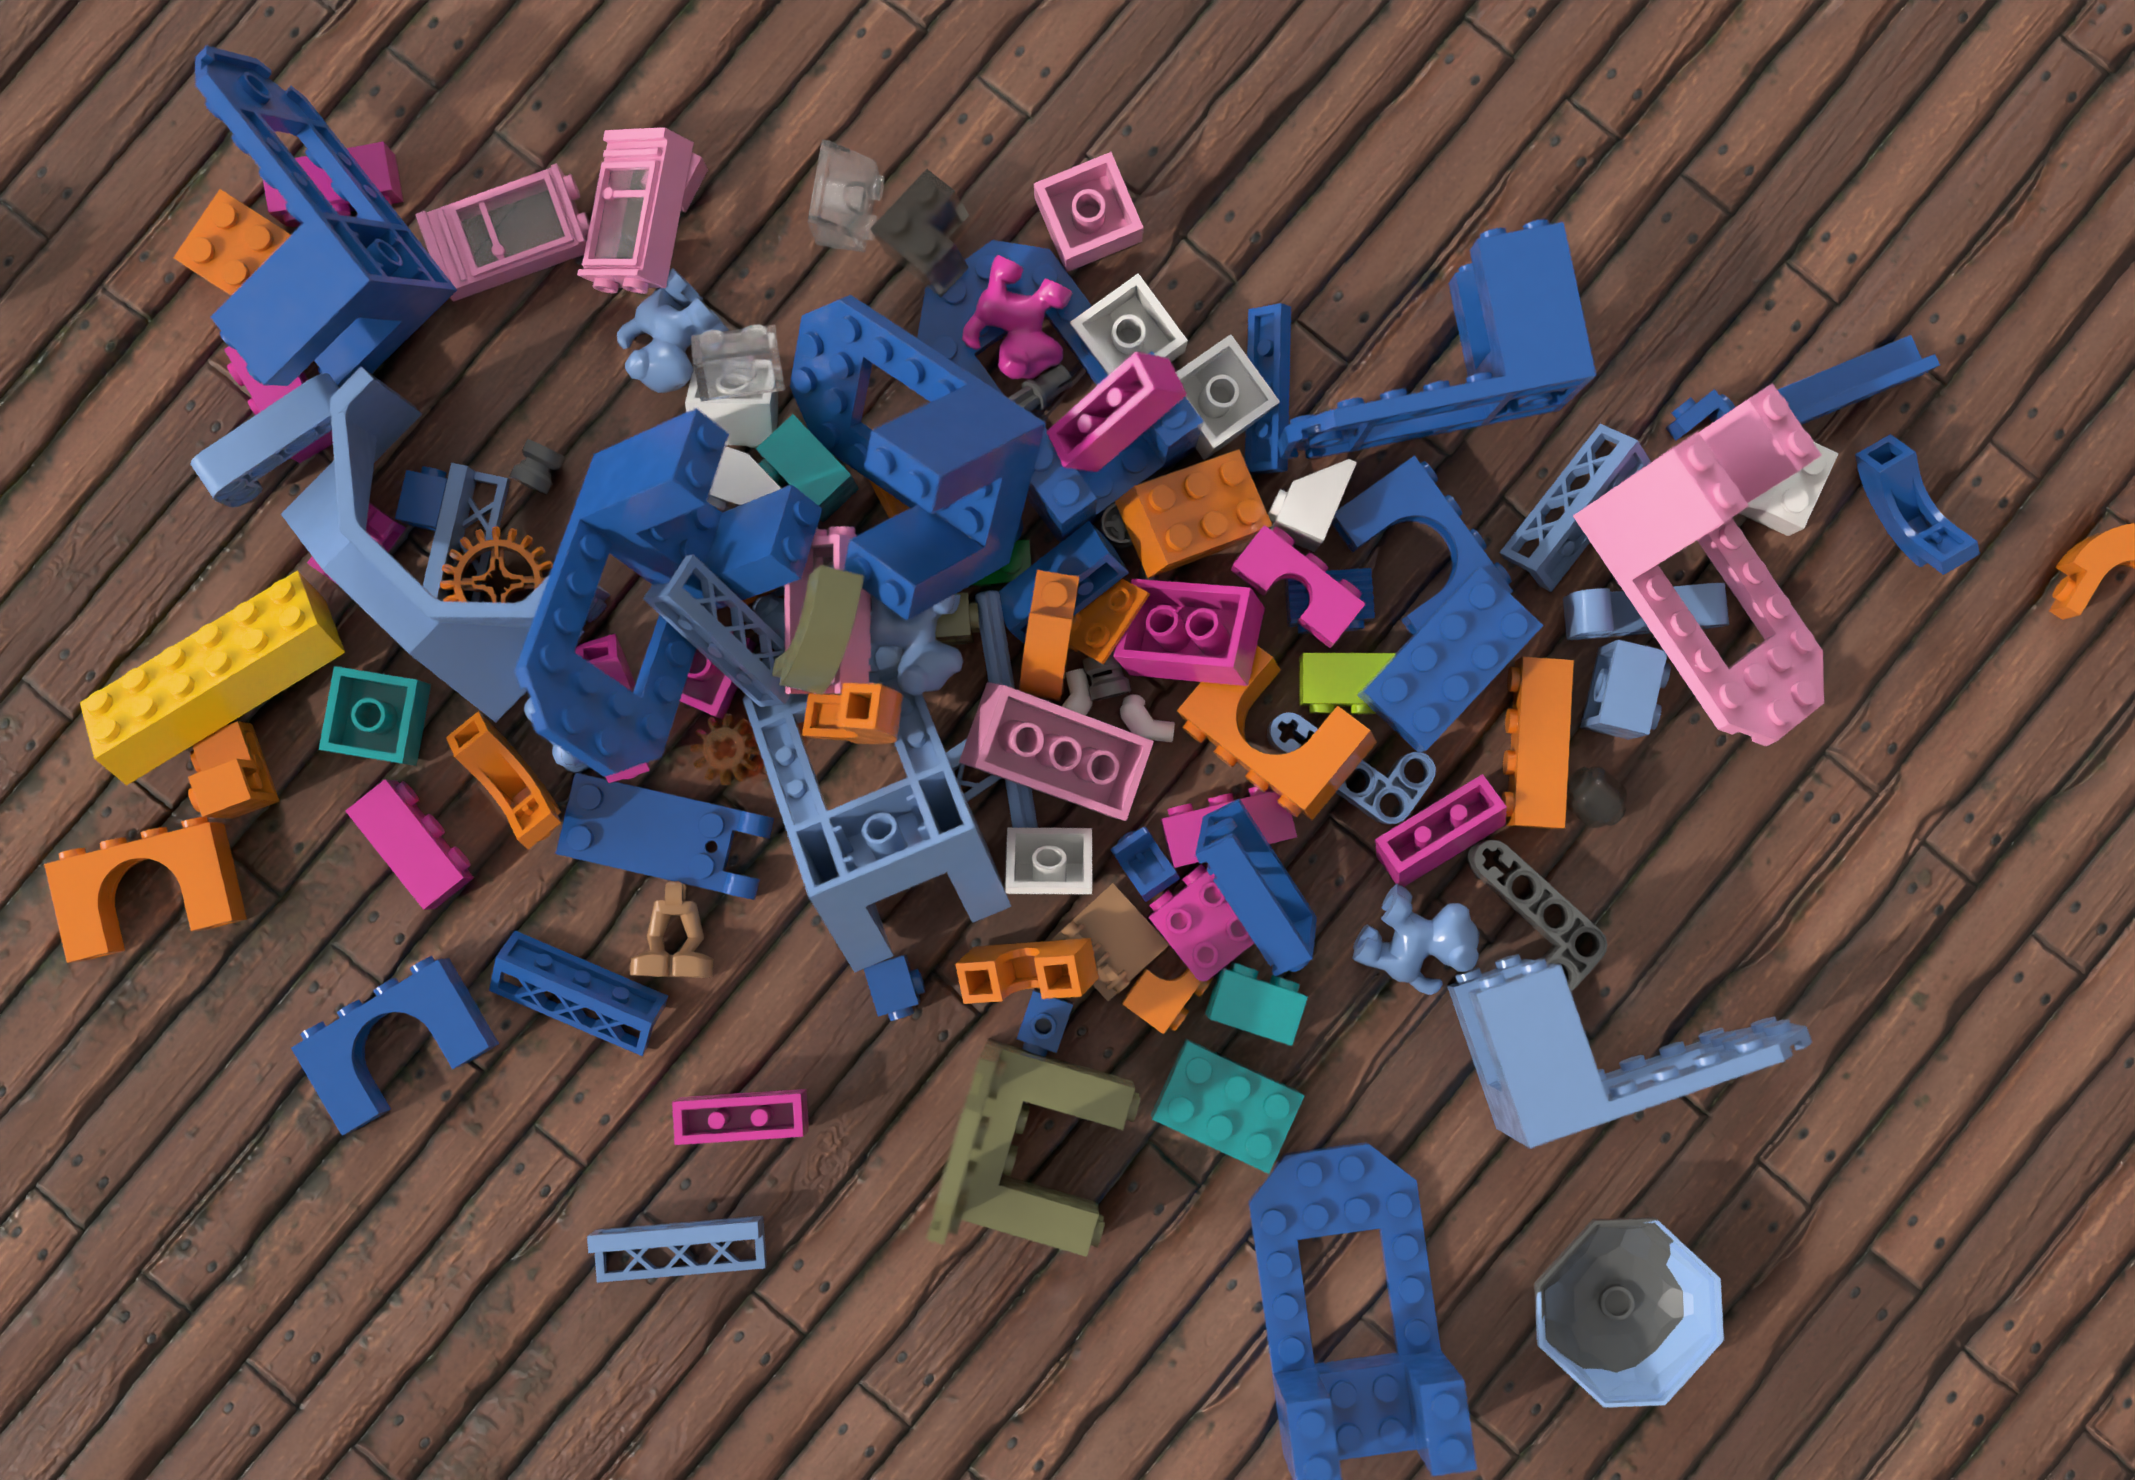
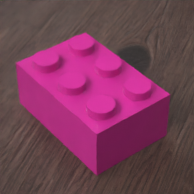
M1143 579L1131 580V584L1150 593V596L1115 648L1114 658L1129 675L1248 686L1265 607L1251 588Z

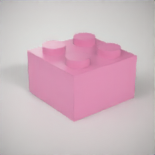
M1112 152L1034 183L1036 203L1063 267L1067 272L1142 242L1144 228Z

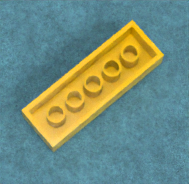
M297 570L286 578L275 582L271 587L248 601L240 603L235 609L212 623L204 625L197 632L174 646L166 648L162 653L141 666L130 670L113 683L92 693L88 698L80 702L94 759L127 786L344 654L345 650L326 600Z

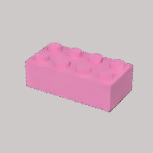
M987 682L959 763L1095 812L1127 821L1154 741L1011 687Z

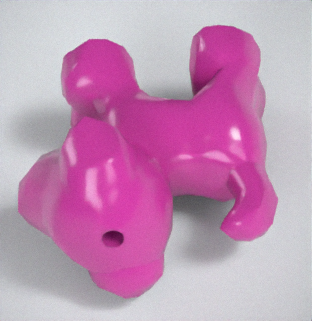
M997 255L992 263L988 289L982 292L974 315L964 326L962 340L967 347L977 350L981 347L979 341L980 331L985 326L1002 328L1007 332V336L1000 345L998 366L1001 372L1011 379H1034L1044 370L1059 365L1063 359V348L1056 340L1042 331L1045 312L1052 307L1063 309L1068 304L1072 291L1047 278L1044 279L1040 288L1032 296L1007 291V284L1018 282L1024 269L1017 263Z

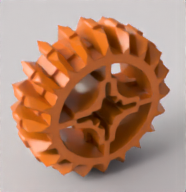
M495 526L492 528L493 540L487 541L481 529L476 530L475 534L480 543L472 546L469 539L463 537L460 542L467 552L464 555H461L454 549H451L449 552L450 557L458 561L457 566L454 567L449 564L442 566V571L446 574L454 575V579L441 581L440 587L444 590H454L455 594L444 598L443 601L468 602L464 591H475L490 595L492 603H498V596L493 587L486 586L484 583H487L489 578L493 579L492 575L497 573V563L499 562V570L504 579L515 583L510 584L509 589L504 587L506 592L501 594V603H507L508 598L514 592L525 591V589L535 590L547 578H543L542 573L552 570L553 563L546 561L538 564L537 560L543 557L546 551L541 546L530 553L528 549L533 542L531 536L527 535L524 537L520 545L515 543L517 539L516 529L511 528L508 532L507 540H502L500 528ZM504 550L522 557L531 567L534 576L515 575L508 572L505 566ZM491 551L488 571L480 576L464 578L473 560L481 554Z

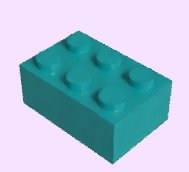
M1185 1038L1151 1112V1117L1156 1122L1269 1174L1303 1101L1304 1095L1290 1086Z

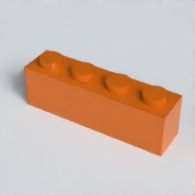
M1522 657L1515 661V667L1509 668L1507 688L1509 692H1513V708L1507 709L1505 730L1506 733H1511V749L1505 750L1503 758L1504 775H1509L1508 792H1503L1501 798L1507 807L1506 826L1546 829L1565 828L1574 660Z

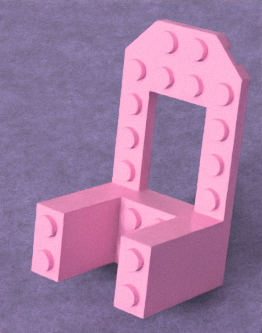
M1773 383L1573 515L1716 728L1732 735L1740 732L1752 736V742L1768 746L1781 739L1824 704L1823 650L1732 518L1749 506L1748 502L1797 473L1821 456L1811 436L1801 426L1790 410L1787 401L1779 394ZM1696 540L1765 639L1730 667H1727L1718 651L1714 648L1658 565Z

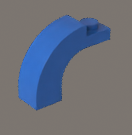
M1890 434L1855 454L1859 476L1870 504L1893 541L1917 566L1922 567L1928 563L1944 575L1980 555L1978 541L1950 522L1931 500L1922 482L1917 454L1914 450Z

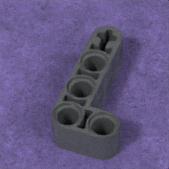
M1497 840L1477 842L1468 852L1467 862L1469 868L1552 944L1540 959L1545 958L1547 965L1551 963L1561 965L1564 969L1570 992L1573 991L1605 955L1607 951L1605 935L1506 844ZM1483 851H1495L1497 854L1493 859L1501 868H1510L1511 865L1513 868L1504 874L1494 866L1484 868L1483 864L1486 858L1482 855ZM1520 875L1525 877L1530 884V891L1523 899L1515 897L1512 892V883ZM1550 904L1556 905L1561 912L1560 922L1552 928L1547 926L1543 918L1544 911ZM1585 932L1592 939V949L1588 954L1581 956L1576 951L1575 940L1581 933Z

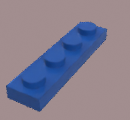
M1282 303L1248 309L1247 357L1280 401L1277 406L1245 430V463L1252 475L1288 471V459L1280 458L1277 443L1285 426L1289 425L1291 306Z

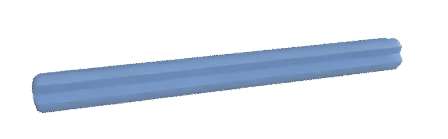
M995 590L977 593L975 595V603H978L980 633L989 683L1001 684L1015 689L1000 594ZM1005 779L1013 828H1038L1032 789Z

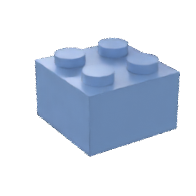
M1616 640L1599 647L1580 728L1628 740L1649 735L1651 729L1655 730L1661 716V705L1656 704L1659 690L1667 685L1671 671V665L1666 663V652L1623 640Z

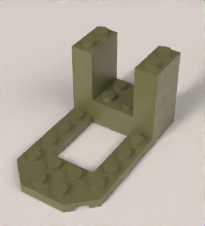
M988 1039L978 1059L971 1089L967 1095L926 1240L944 1245L948 1233L957 1235L961 1220L1087 1257L1090 1246L1098 1248L1104 1229V1216L1099 1215L1098 1202L1009 1177L1011 1176L1018 1146L1011 1144L1014 1133L1022 1135L1025 1128L1030 1105L1023 1104V1101L1124 1130L1126 1120L1134 1122L1141 1098L1139 1093L1134 1092L1135 1086L1133 1081L1050 1056L1043 1057L1019 1047Z

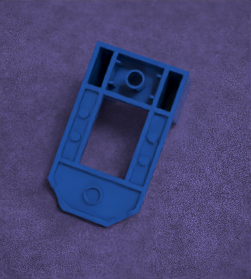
M206 45L195 57V85L207 99L205 101L206 107L215 117L225 122L233 133V142L239 149L254 159L260 167L259 174L262 179L272 188L279 191L287 202L285 204L287 211L297 221L303 223L211 316L212 320L221 330V338L228 346L240 354L247 363L246 369L248 373L263 385L289 386L313 361L319 366V374H330L338 387H341L360 367L372 374L457 289L303 94L292 86L285 91L268 78L272 74V70L257 58ZM275 132L293 134L302 141L307 148L305 150L307 157L317 167L324 169L332 180V189L337 195L353 206L358 213L356 217L343 216L337 213Z
M1541 219L1525 224L1523 230L1507 233L1506 228H1495L1481 233L1480 238L1475 241L1470 249L1472 263L1458 268L1459 272L1455 273L1448 283L1468 374L1465 384L1450 386L1449 381H1438L1423 386L1424 392L1407 395L1406 389H1397L1381 394V400L1364 403L1362 397L1351 398L1338 402L1337 409L1316 416L1304 415L1290 420L1291 425L1285 426L1277 442L1280 458L1293 459L1299 457L1298 451H1305L1306 459L1322 458L1560 411L1596 376L1564 222L1549 224L1548 219Z
M992 240L925 288L917 339L1003 394L976 356L1007 335V332L1002 328L985 326L980 331L979 341L981 347L977 350L967 347L962 337L964 326L974 315L982 292L988 289L994 258L999 255L1022 266L1024 270L1018 282L1007 284V291L1032 296L1040 288L1045 278L1072 291V296L1063 309L1052 307L1045 312V316L1097 386L1108 377L1107 373L1070 324L1073 319L1092 307V305L1050 249ZM1184 397L1098 472L1064 468L1046 432L1048 430L1044 428L1026 498L1058 542L1061 543L1086 522L1090 521L1094 524L1101 519L1105 510L1132 487L1158 478L1194 452L1204 421L1188 399Z
M852 295L802 315L790 388L808 430L830 453L910 508L850 539L843 571L864 576L862 589L908 621L1009 564L1046 423ZM872 364H875L930 401V403L873 430L861 422Z
M698 408L594 454L515 668L520 688L527 687L535 712L530 713L535 731L604 777L662 757L697 649L659 614L633 692L574 652L609 553L652 585L669 583L684 558L688 555H695L741 600H745L802 579L822 512L820 506L794 485H789L725 512H721L707 500L729 433ZM691 573L683 588L694 599H702L701 580L694 573ZM723 601L715 602L716 610L727 606Z
M1367 1142L1284 1153L1261 1187H1258L1249 1199L1248 1204L1282 1449L1292 1479L1342 1480L1339 1460L1417 1450L1432 1476L1477 1470L1465 1382L1441 1351L1417 1180ZM1379 1229L1396 1353L1314 1364L1297 1240Z

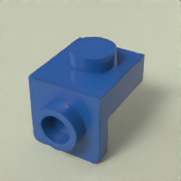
M1714 389L1697 403L1690 397L1671 413L1676 420L1665 429L1676 441L1707 416L1712 422H1715L1736 407L1727 396L1719 395Z
M1146 827L1126 833L1119 839L1117 845L1111 849L1119 865L1145 902L1180 879L1176 870L1156 844Z

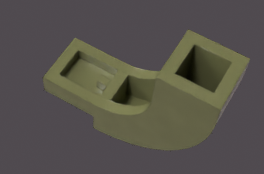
M820 565L809 575L804 606L793 641L789 648L777 657L774 662L772 676L780 678L779 685L820 695L827 690L838 671L850 639L864 576Z

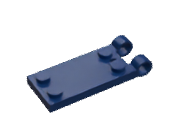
M575 773L556 854L755 900L760 879L726 871L735 831L770 839L775 818L619 782L608 783L606 779ZM710 841L717 843L718 848L714 853H710L707 850V844Z

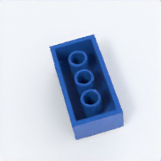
M1479 567L1463 581L1357 696L1418 753L1426 751L1543 627V624L1482 567Z

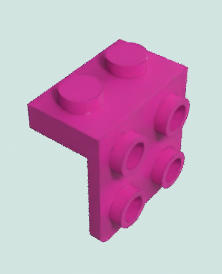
M1202 864L1182 879L1187 886L1173 896L1170 890H1168L1149 905L1154 912L1148 916V919L1160 931L1193 975L1200 981H1207L1253 945L1254 941L1213 881L1215 874L1209 875Z

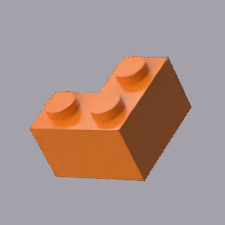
M236 721L222 727L192 746L193 751L190 752V757L198 773L188 776L192 787L189 789L188 794L192 806L197 812L201 813L202 817L234 819L280 802L252 724Z

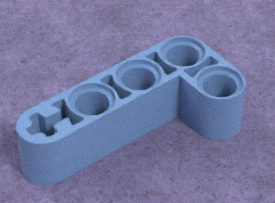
M324 373L309 379L201 451L191 460V466L215 501L232 508L250 502L262 492L263 488L258 482L259 478L332 430L330 398L338 391L339 387L330 374Z
M1725 583L1673 586L1701 629L1729 625ZM1608 588L1576 591L1563 597L1567 640L1652 633L1624 591L1610 592Z
M1286 712L1278 715L1270 722L1267 728V739L1275 750L1281 754H1286L1296 750L1301 744L1294 739L1282 742L1279 739L1282 732L1277 728L1278 725L1285 726L1288 723H1292L1295 726L1292 733L1302 741L1307 738L1308 734L1313 736L1318 728L1300 715ZM1412 752L1401 756L1393 764L1386 776H1384L1362 760L1355 770L1360 771L1366 779L1364 789L1360 793H1354L1347 788L1344 782L1336 793L1376 822L1385 825L1396 824L1409 816L1431 785L1436 775V767L1428 755L1422 752ZM1409 760H1415L1423 767L1424 775L1418 783H1412L1405 777L1404 767ZM1385 794L1394 795L1400 803V809L1394 817H1387L1381 812L1380 800Z

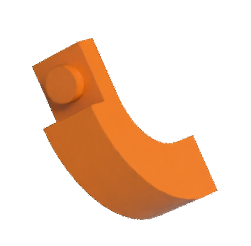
M2135 523L2118 526L2094 534L2076 544L2062 557L2055 568L2068 576L2063 578L2056 586L2052 595L2055 601L2049 612L2062 620L2079 616L2108 571L2115 566H2127L2135 569Z
M1037 570L1026 632L1019 691L1037 698L1061 701L1080 577Z
M843 683L842 695L808 693L802 736L811 739L844 740L856 744L894 743L898 737L903 695L881 684Z
M479 711L446 737L454 757L493 796L505 813L517 840L529 850L537 842L548 838L554 829L561 824L558 817L561 811L544 784L516 749Z

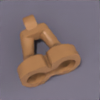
M679 881L667 882L665 885V900H656L654 902L647 933L650 951L641 952L631 958L630 976L713 978L714 959L703 953L694 952L704 940V933L697 903L686 901L687 886ZM671 915L680 916L688 937L680 951L674 955H670L665 951L663 939Z

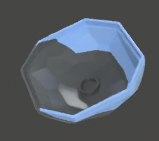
M1654 1217L1592 1219L1534 1283L1537 1345L1603 1407L1666 1405L1724 1341L1721 1278Z

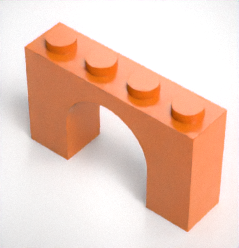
M1257 646L1248 686L1200 682L1177 710L1186 722L1182 728L1198 742L1202 743L1206 738L1217 746L1213 752L1230 767L1233 768L1236 763H1239L1249 772L1245 775L1246 779L1259 790L1265 792L1269 787L1281 797L1277 800L1278 804L1291 815L1297 818L1300 813H1303L1310 820H1313L1377 741L1370 729L1337 706L1314 735L1297 750L1281 755H1270L1259 752L1248 745L1245 737V720L1248 711L1281 671L1274 658Z
M208 817L192 818L181 822L183 829L168 832L167 827L149 829L140 832L142 838L140 840L127 843L126 837L110 839L99 843L101 850L86 853L85 848L71 849L58 853L60 860L44 864L67 963L88 961L125 951L115 908V894L124 874L137 863L148 859L162 863L177 878L181 887L191 931L209 930L247 920L225 823L209 822Z

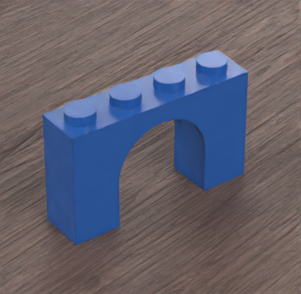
M1415 456L1338 509L1331 522L1352 553L1387 528L1403 522H1417L1427 525L1438 532L1444 539L1451 555L1450 575L1445 586L1438 594L1401 620L1412 636L1463 581L1479 567H1482L1508 593L1513 592L1508 585L1512 582L1508 572L1500 563H1492L1484 552L1487 549V545L1481 535L1473 528L1468 530L1460 519L1463 513L1457 502L1450 495L1444 496L1435 484L1438 482V478L1434 470L1427 462L1423 461L1420 463Z
M430 956L410 968L413 975L401 982H398L397 978H393L373 990L376 995L375 998L365 1004H362L360 1000L348 1004L337 1012L340 1019L328 1026L324 1022H320L300 1034L303 1041L291 1047L342 1136L360 1129L391 1110L371 1076L365 1061L367 1037L373 1026L384 1016L392 1012H401L412 1015L423 1022L432 1033L452 1069L466 1065L499 1045L495 1035L449 958L435 961L433 956Z

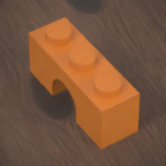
M1091 938L975 946L955 964L963 1004L1001 1002L1014 992L1030 988H1040L1042 999L1080 997L1098 979Z
M1187 967L1181 976L1167 980L1159 978L1148 969H1145L1122 1000V1004L1162 1034L1168 1028L1175 1031L1189 1013V1010L1184 1007L1193 993L1200 997L1214 976L1207 981H1200Z

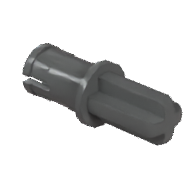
M1063 365L1053 366L1037 379L1024 381L1022 389L1010 396L1009 399L1028 412L1034 409L1040 411L1046 407V402L1051 400V398L1072 386L1073 382L1069 380L1071 375Z

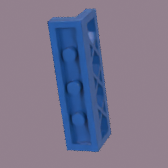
M1909 335L1780 388L1777 391L1787 401L1790 410L1799 423L1804 425L1921 377L1940 366L1935 354L1922 359L1912 335Z
M518 931L512 933L496 956L489 991L640 1056H643L648 1048L653 1027L664 1010L668 995ZM505 973L518 978L523 986L518 987L504 981ZM548 991L557 995L562 1003L548 1000L543 992ZM582 1008L595 1011L600 1019L595 1020L586 1016ZM625 1024L641 1031L639 1038L624 1032L620 1025Z

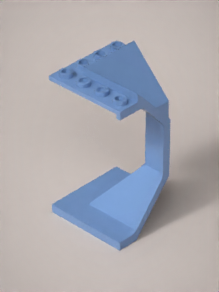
M360 367L330 398L334 461L281 515L322 570L411 656L494 722H497L528 691L527 687L520 688L515 668L549 576L529 597L518 603L440 601L433 597L366 532L374 463L422 413L408 400ZM597 586L586 618L588 622L595 620L607 606L604 601L610 594L600 586Z

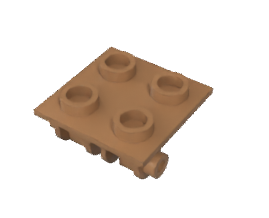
M1113 883L1051 939L1052 941L1091 938L1098 972V979L1093 986L1107 1001L1120 993L1138 973L1170 945Z

